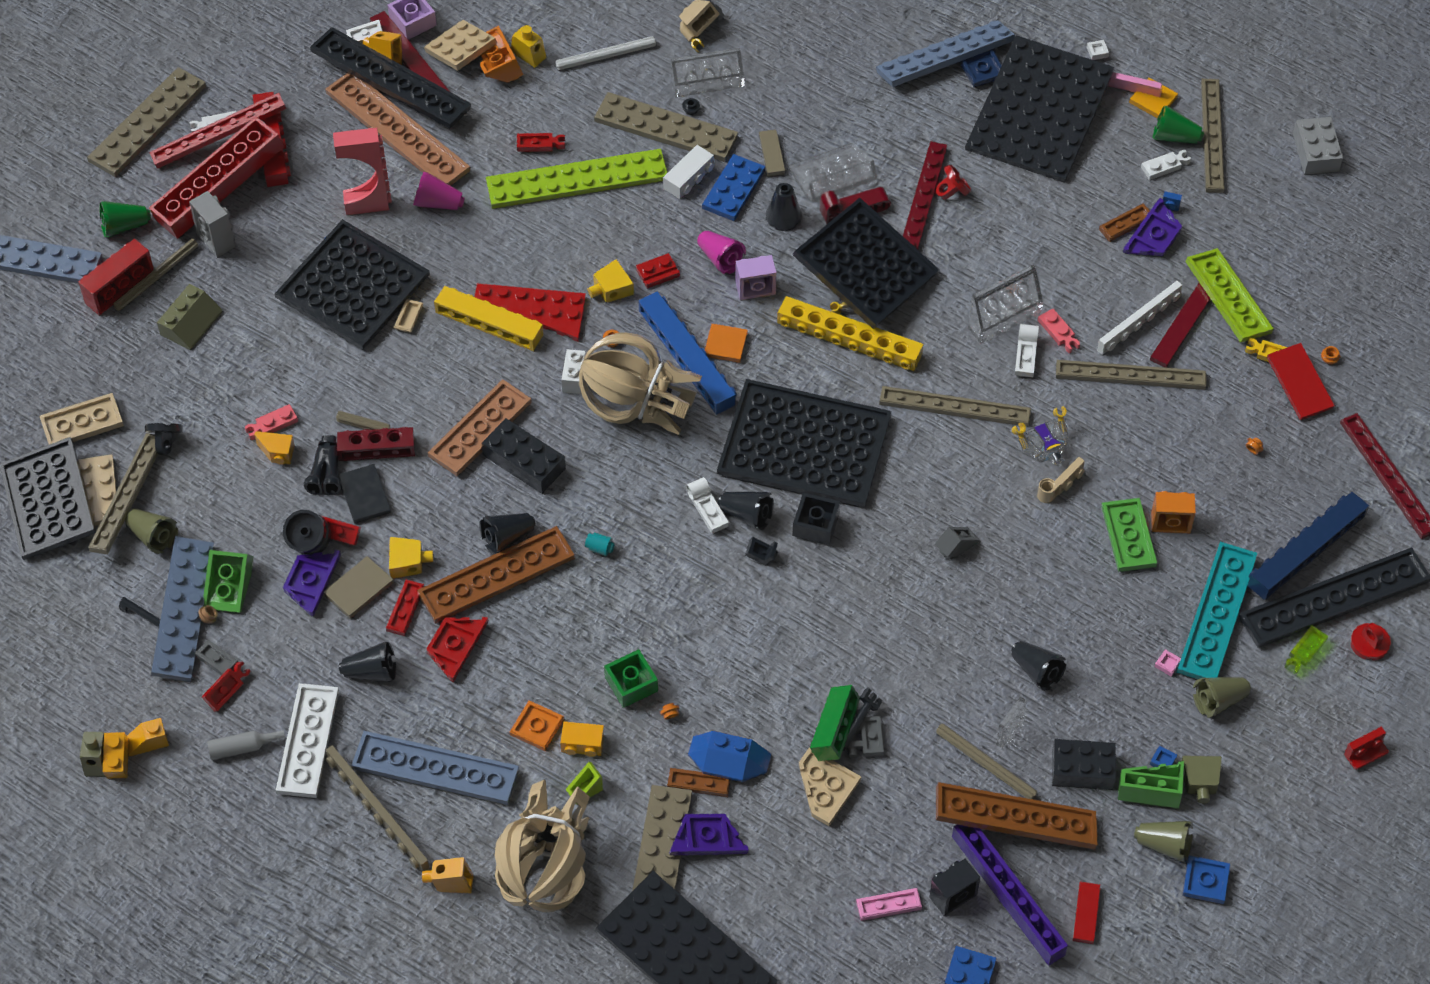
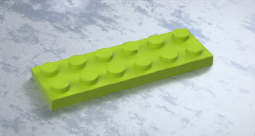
M1218 248L1187 257L1186 264L1241 343L1248 341L1249 338L1255 339L1273 332L1274 328Z

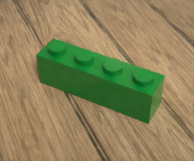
M852 685L831 687L821 718L816 727L815 735L810 744L811 752L818 761L836 760L841 757L860 701V696Z

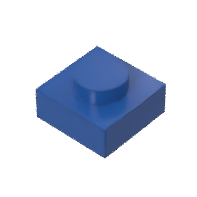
M1164 191L1163 204L1168 210L1179 211L1182 195Z
M1159 746L1150 761V765L1153 767H1159V764L1173 765L1177 754Z

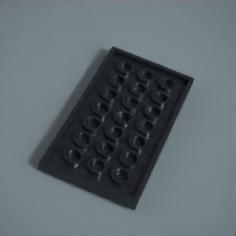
M652 871L596 927V931L655 984L777 983V979L655 871Z

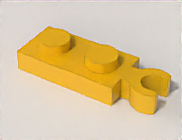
M1249 338L1248 344L1253 347L1246 346L1245 352L1248 354L1257 353V359L1269 362L1267 359L1268 354L1287 347L1266 340H1262L1260 344L1257 340Z

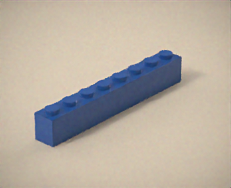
M658 291L638 300L640 314L682 370L702 375L701 381L692 383L714 413L717 415L735 406L737 394L734 388L729 387L725 376L717 371L715 363L712 360L710 361L705 350L698 346L694 335L689 334L685 323L680 322L674 309L671 310L668 306L666 298L664 296L661 297Z

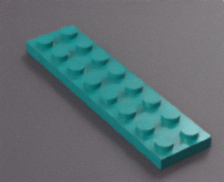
M1220 541L1177 673L1195 679L1218 677L1250 579L1249 574L1253 570L1258 553Z

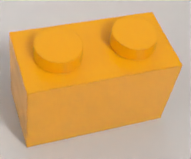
M563 722L560 742L561 752L568 755L585 754L589 757L601 756L604 725Z
M125 732L104 733L103 774L107 779L128 778L129 739Z

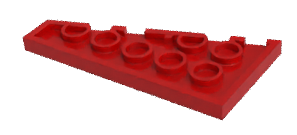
M477 283L475 298L488 301L515 314H521L528 319L536 320L543 324V329L545 330L551 329L556 331L558 335H566L572 337L574 341H579L586 293Z

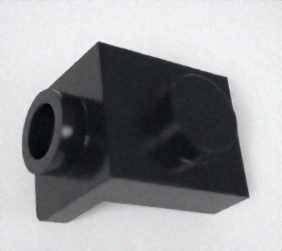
M752 537L749 540L745 556L766 565L776 558L778 543L774 541L769 545Z

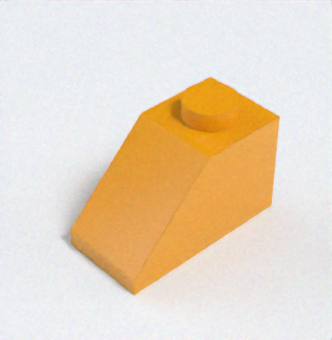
M255 431L254 435L257 446L272 463L279 465L291 464L295 447L293 435Z
M161 718L140 723L127 735L129 739V757L169 746Z

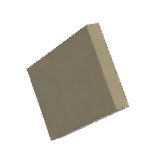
M366 556L323 593L326 598L351 619L391 586L394 581Z

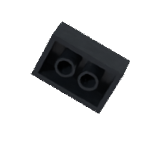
M1054 739L1052 749V786L1113 790L1116 779V743Z

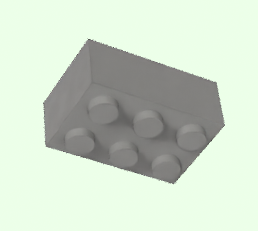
M1331 117L1296 120L1293 136L1304 175L1339 172L1343 156Z
M207 191L189 201L197 235L216 257H219L235 248V236L231 231L233 226L228 218L230 214L225 207H221L218 198L212 196Z

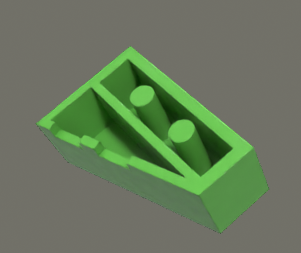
M1184 761L1168 766L1166 764H1159V767L1153 768L1142 766L1122 769L1118 787V800L1179 808L1183 791Z

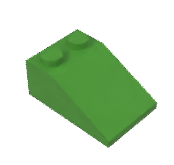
M209 550L203 606L210 605L215 610L241 613L252 574L254 556Z

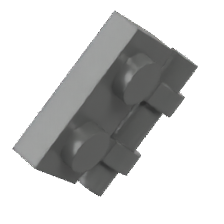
M880 716L865 717L846 748L850 758L857 757V750H863V757L884 755ZM861 734L862 741H856L855 735Z

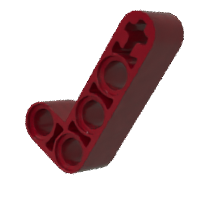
M877 187L840 199L837 198L834 191H827L820 197V212L826 224H828L858 198H861L877 213L888 209L891 206V201L883 187Z

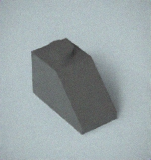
M948 527L935 545L943 556L958 557L976 545L980 539L968 527Z

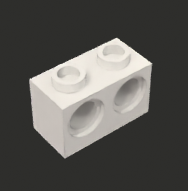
M567 349L562 374L563 393L581 394L579 372L586 355L585 351Z

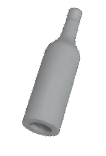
M284 730L267 734L249 731L209 740L207 743L211 761L257 751L267 742L285 738Z

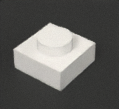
M1104 40L1087 43V50L1092 60L1109 57V51Z

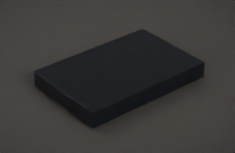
M375 464L338 474L354 524L391 513Z

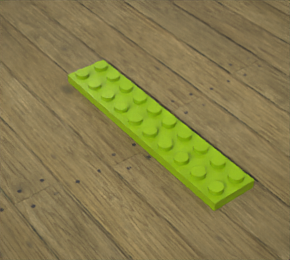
M654 149L487 176L486 183L491 207L494 209L663 181L667 171L661 149Z

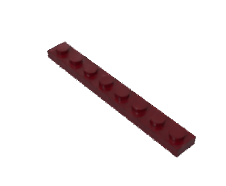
M932 141L929 143L903 233V237L917 250L919 249L947 151L946 144Z

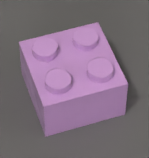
M396 0L388 4L389 17L408 40L437 26L435 11L426 0Z
M772 255L736 261V287L740 300L776 294V269Z

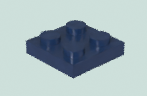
M992 49L959 62L973 88L995 81L1002 66Z

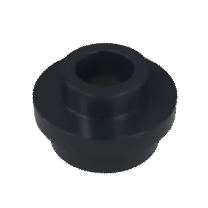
M688 98L684 100L682 108L686 114L694 115L700 109V103L694 98Z

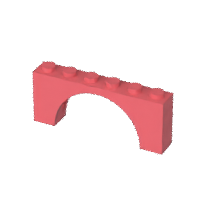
M377 127L333 133L336 159L349 158L360 160L375 169L374 175L367 182L355 188L343 190L346 215L389 210L388 203H392L391 192H389V181H385L388 180L386 159L382 158L385 157L382 134L378 135Z

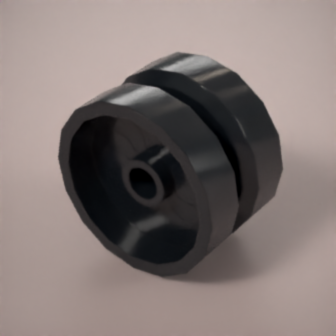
M298 510L286 519L283 525V537L290 548L302 554L312 555L322 552L328 546L331 540V529L324 517L310 510Z

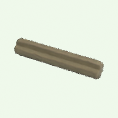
M338 411L336 415L338 422L363 429H390V424L351 413Z

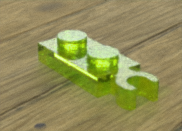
M1311 626L1289 654L1291 658L1287 659L1284 668L1294 665L1293 673L1297 674L1301 664L1306 667L1325 644L1329 636Z

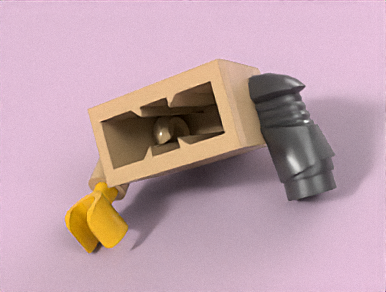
M694 0L680 14L679 18L682 20L680 22V31L689 42H692L691 46L696 52H699L696 49L697 45L701 44L703 48L704 45L695 37H698L714 20L719 21L723 18L722 8L711 0Z

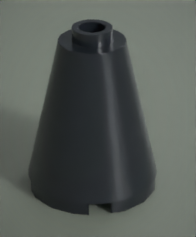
M781 183L777 185L766 211V220L776 230H792L801 222L802 212L792 185Z
M724 492L718 499V505L725 513L755 529L763 530L768 525L765 523L767 518L771 519L774 499L770 497L772 494L769 492Z
M528 513L493 515L483 517L479 522V529L482 539L486 538L488 543L485 545L487 550L492 554H496L531 533L536 523L534 517Z
M1025 641L1015 643L1011 649L1013 659L1036 686L1043 691L1050 690L1052 688L1050 685L1053 682L1058 683L1066 670L1067 664L1064 663L1066 658L1060 654Z
M383 642L343 658L342 662L339 663L340 674H343L345 678L387 682L395 680L396 662H393L391 657L395 656L392 645L389 642Z

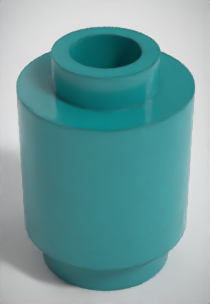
M596 532L589 533L585 541V548H589V551L604 556L612 553L615 547L612 537Z

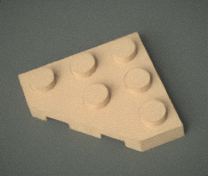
M809 747L799 761V769L811 816L830 826L860 783L861 776L833 760L818 761Z

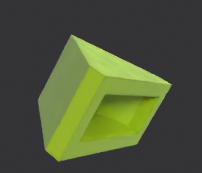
M588 762L566 788L570 796L576 787H579L589 797L603 790L602 776L592 762Z

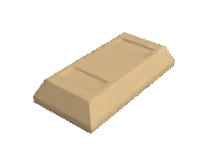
M406 299L394 329L411 333L424 303Z

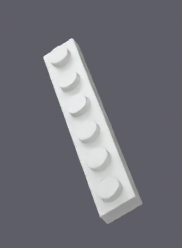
M1178 281L1174 282L1099 339L1097 351L1103 355L1107 351L1113 350L1117 343L1125 341L1129 334L1133 331H1138L1142 324L1146 321H1151L1155 314L1159 311H1164L1172 301H1177L1181 296L1182 284Z

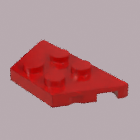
M462 617L460 619L444 618L426 648L427 654L450 681L454 682L489 622L487 617L477 620H470V617Z

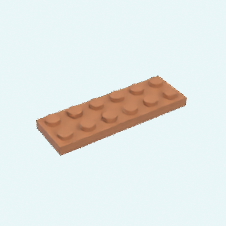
M502 379L428 452V457L455 476H458L482 452V442L505 418L513 422L532 403L531 398Z

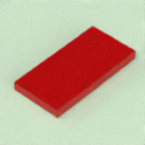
M1301 343L1267 355V359L1299 420L1334 408L1335 405Z

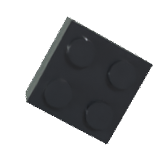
M803 492L793 522L792 536L830 545L840 514V501Z
M966 858L960 862L955 861L945 872L940 871L933 876L929 898L945 916L978 894L980 876Z

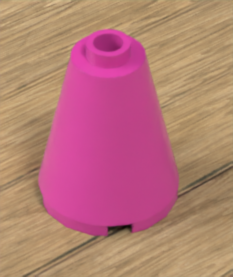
M423 172L413 205L417 207L458 210V207L462 208L465 197H462L463 193L430 173Z
M708 230L700 233L698 236V246L719 272L731 274L736 271V261L742 260L743 254L746 255V247L742 242Z

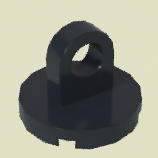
M149 423L145 425V432L155 433L156 452L159 455H168L172 450V433H182L183 425Z

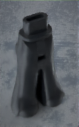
M323 435L318 443L311 473L304 481V488L310 494L321 495L322 487H324L327 495H335L340 491L337 437L334 435ZM326 468V476L323 483L324 469Z

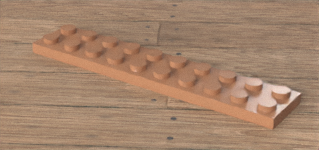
M347 73L325 89L326 94L366 127H377L378 135L382 134L383 141L422 173L428 172L451 186L470 171V166L363 80Z

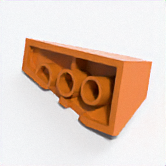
M497 26L487 31L486 33L496 38L497 43L481 54L482 62H480V66L485 76L510 82L524 75L500 27Z

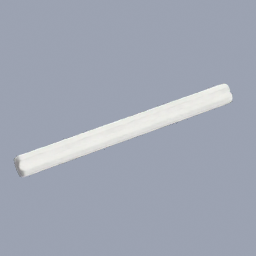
M651 36L559 59L555 63L557 69L562 70L656 46V41Z

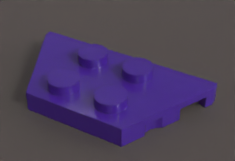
M1161 198L1157 200L1123 248L1124 253L1164 256L1179 235L1182 225L1174 218L1171 210L1166 208Z
M334 550V553L324 555L322 552L312 555H297L284 583V592L310 616H314L324 594L323 592L326 590L340 559L341 551Z
M685 814L669 855L747 854L749 849L738 837L739 833L731 825V821L726 814Z

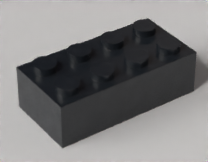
M507 418L482 442L484 457L541 494L566 469L564 455Z

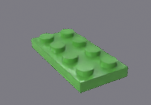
M1140 498L1103 502L1101 508L1118 572L1156 567L1157 560Z

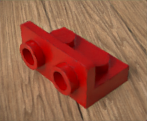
M1382 726L1348 743L1344 756L1355 770L1388 754L1389 750L1383 743L1386 731Z

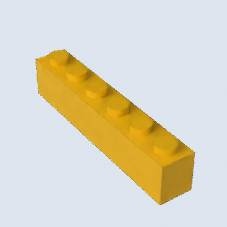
M444 286L434 301L435 313L531 351L535 350L544 335L543 324L528 319L521 314L510 312L503 307L495 306L488 301H482L473 295L462 293L455 288Z

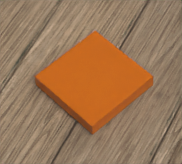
M711 324L705 347L707 357L740 363L748 330Z
M529 700L510 730V735L546 751L563 723L564 716Z

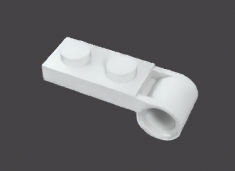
M1020 324L1015 375L1034 376L1039 326Z
M703 477L687 484V493L711 534L729 527L727 518L711 494L707 480Z

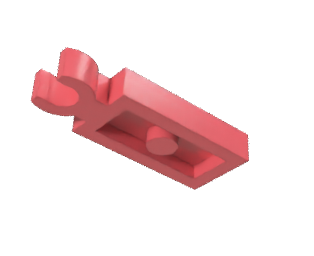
M1054 309L1038 316L1037 321L1059 346L1064 344L1065 350L1068 353L1072 352L1070 345L1079 349L1080 342L1074 338L1075 333Z
M290 404L255 419L256 424L246 425L245 431L246 433L253 431L249 434V438L254 440L255 431L274 433L297 423L298 418Z

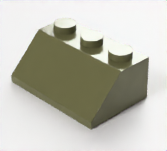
M189 284L157 321L161 336L191 350L223 311L204 290Z

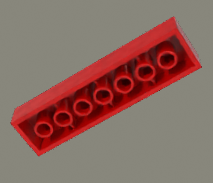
M255 116L149 207L154 219L178 239L195 224L189 201L208 191L221 202L284 148L279 134Z

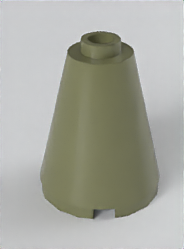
M138 509L131 510L126 516V525L151 552L162 554L164 553L162 550L173 546L175 536H178V528L176 527L177 522L172 518Z
M1243 677L1200 678L1193 685V688H1196V694H1193V699L1199 712L1202 715H1208L1207 717L1210 718L1249 696L1251 685Z
M1193 822L1141 823L1139 827L1136 826L1134 838L1137 839L1138 844L1180 862H1186L1185 857H1189L1193 835L1189 834V828L1193 829Z

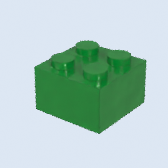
M640 649L604 665L605 679L623 708L658 692V679Z

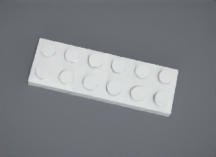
M299 683L276 786L277 794L317 798L339 694L338 687Z

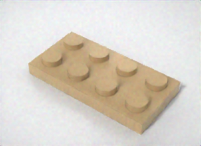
M113 393L39 416L49 445L71 437L73 442L124 426Z
M112 454L78 460L95 526L100 525L117 492Z

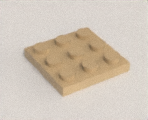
M462 20L435 40H432L424 49L429 55L458 71L497 42L495 37Z

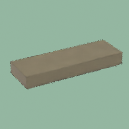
M760 131L759 139L767 177L785 175L777 131Z

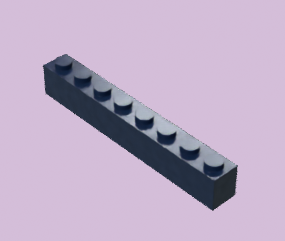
M1353 492L1347 496L1343 495L1334 507L1331 505L1325 511L1322 517H1316L1310 527H1304L1298 537H1292L1287 546L1284 548L1280 547L1271 559L1267 558L1259 569L1255 568L1249 574L1250 580L1247 586L1263 600L1268 599L1366 516L1370 505Z

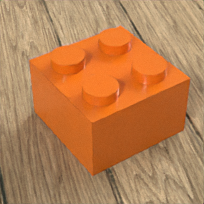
M1156 492L1151 510L1152 532L1190 534L1196 514L1195 494L1187 492Z

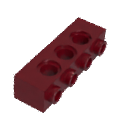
M413 427L337 432L339 461L414 457L415 436Z

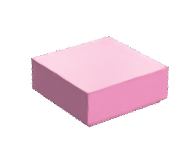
M1165 649L1154 667L1172 677L1179 666L1181 658Z

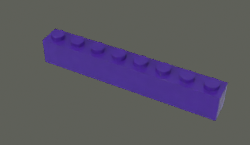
M958 824L954 825L952 838L1046 964L1049 966L1066 956L1067 943L981 829Z

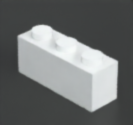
M696 145L663 177V189L681 199L690 192L696 183L698 184L707 172L712 171L714 168V155Z

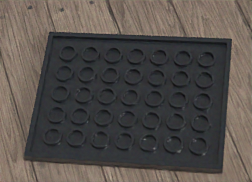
M1016 35L967 140L965 150L1065 183L1115 67Z
M746 379L717 467V474L865 507L892 411Z

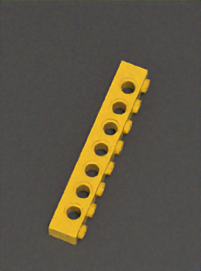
M788 296L785 297L777 312V323L784 327L798 330L801 333L815 336L818 339H824L835 345H841L852 351H858L869 357L883 360L886 363L895 364L906 370L915 371L923 355L924 344L876 327L873 329L868 324Z

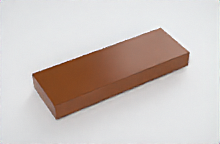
M1143 203L1100 225L1099 231L1111 242L1139 227L1150 210Z
M670 768L667 787L692 790L693 793L728 797L730 779L698 771Z

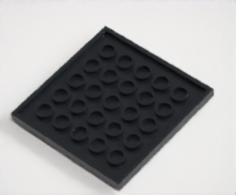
M861 198L853 202L792 254L873 329L930 281L940 270Z
M342 219L275 292V298L363 350L402 307L406 299H409L430 275V271Z

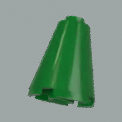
M1163 106L1157 118L1158 123L1154 127L1152 138L1162 141L1197 144L1198 141L1201 142L1204 131H1202L1201 126L1171 107Z
M103 201L99 204L100 219H102L101 229L104 237H110L146 225L148 220H151L150 210H147L145 206Z

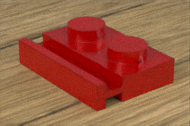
M669 253L636 265V271L645 284L646 289L680 277V272L677 270Z

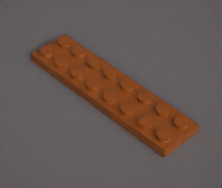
M555 526L417 591L436 624L444 620V618H449L575 559V554L559 528Z
M938 782L936 786V821L1090 849L1097 847L1096 811Z

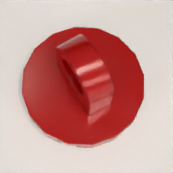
M951 164L944 167L947 177L937 185L936 194L942 199L950 198L957 191L967 196L971 192V188L967 181L959 176L960 172Z
M1364 623L1353 630L1350 644L1354 653L1360 658L1378 660L1388 653L1391 640L1387 631L1375 623Z

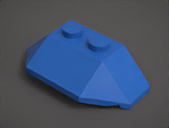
M716 731L693 736L688 756L702 773L740 782L767 773L772 755L752 739Z

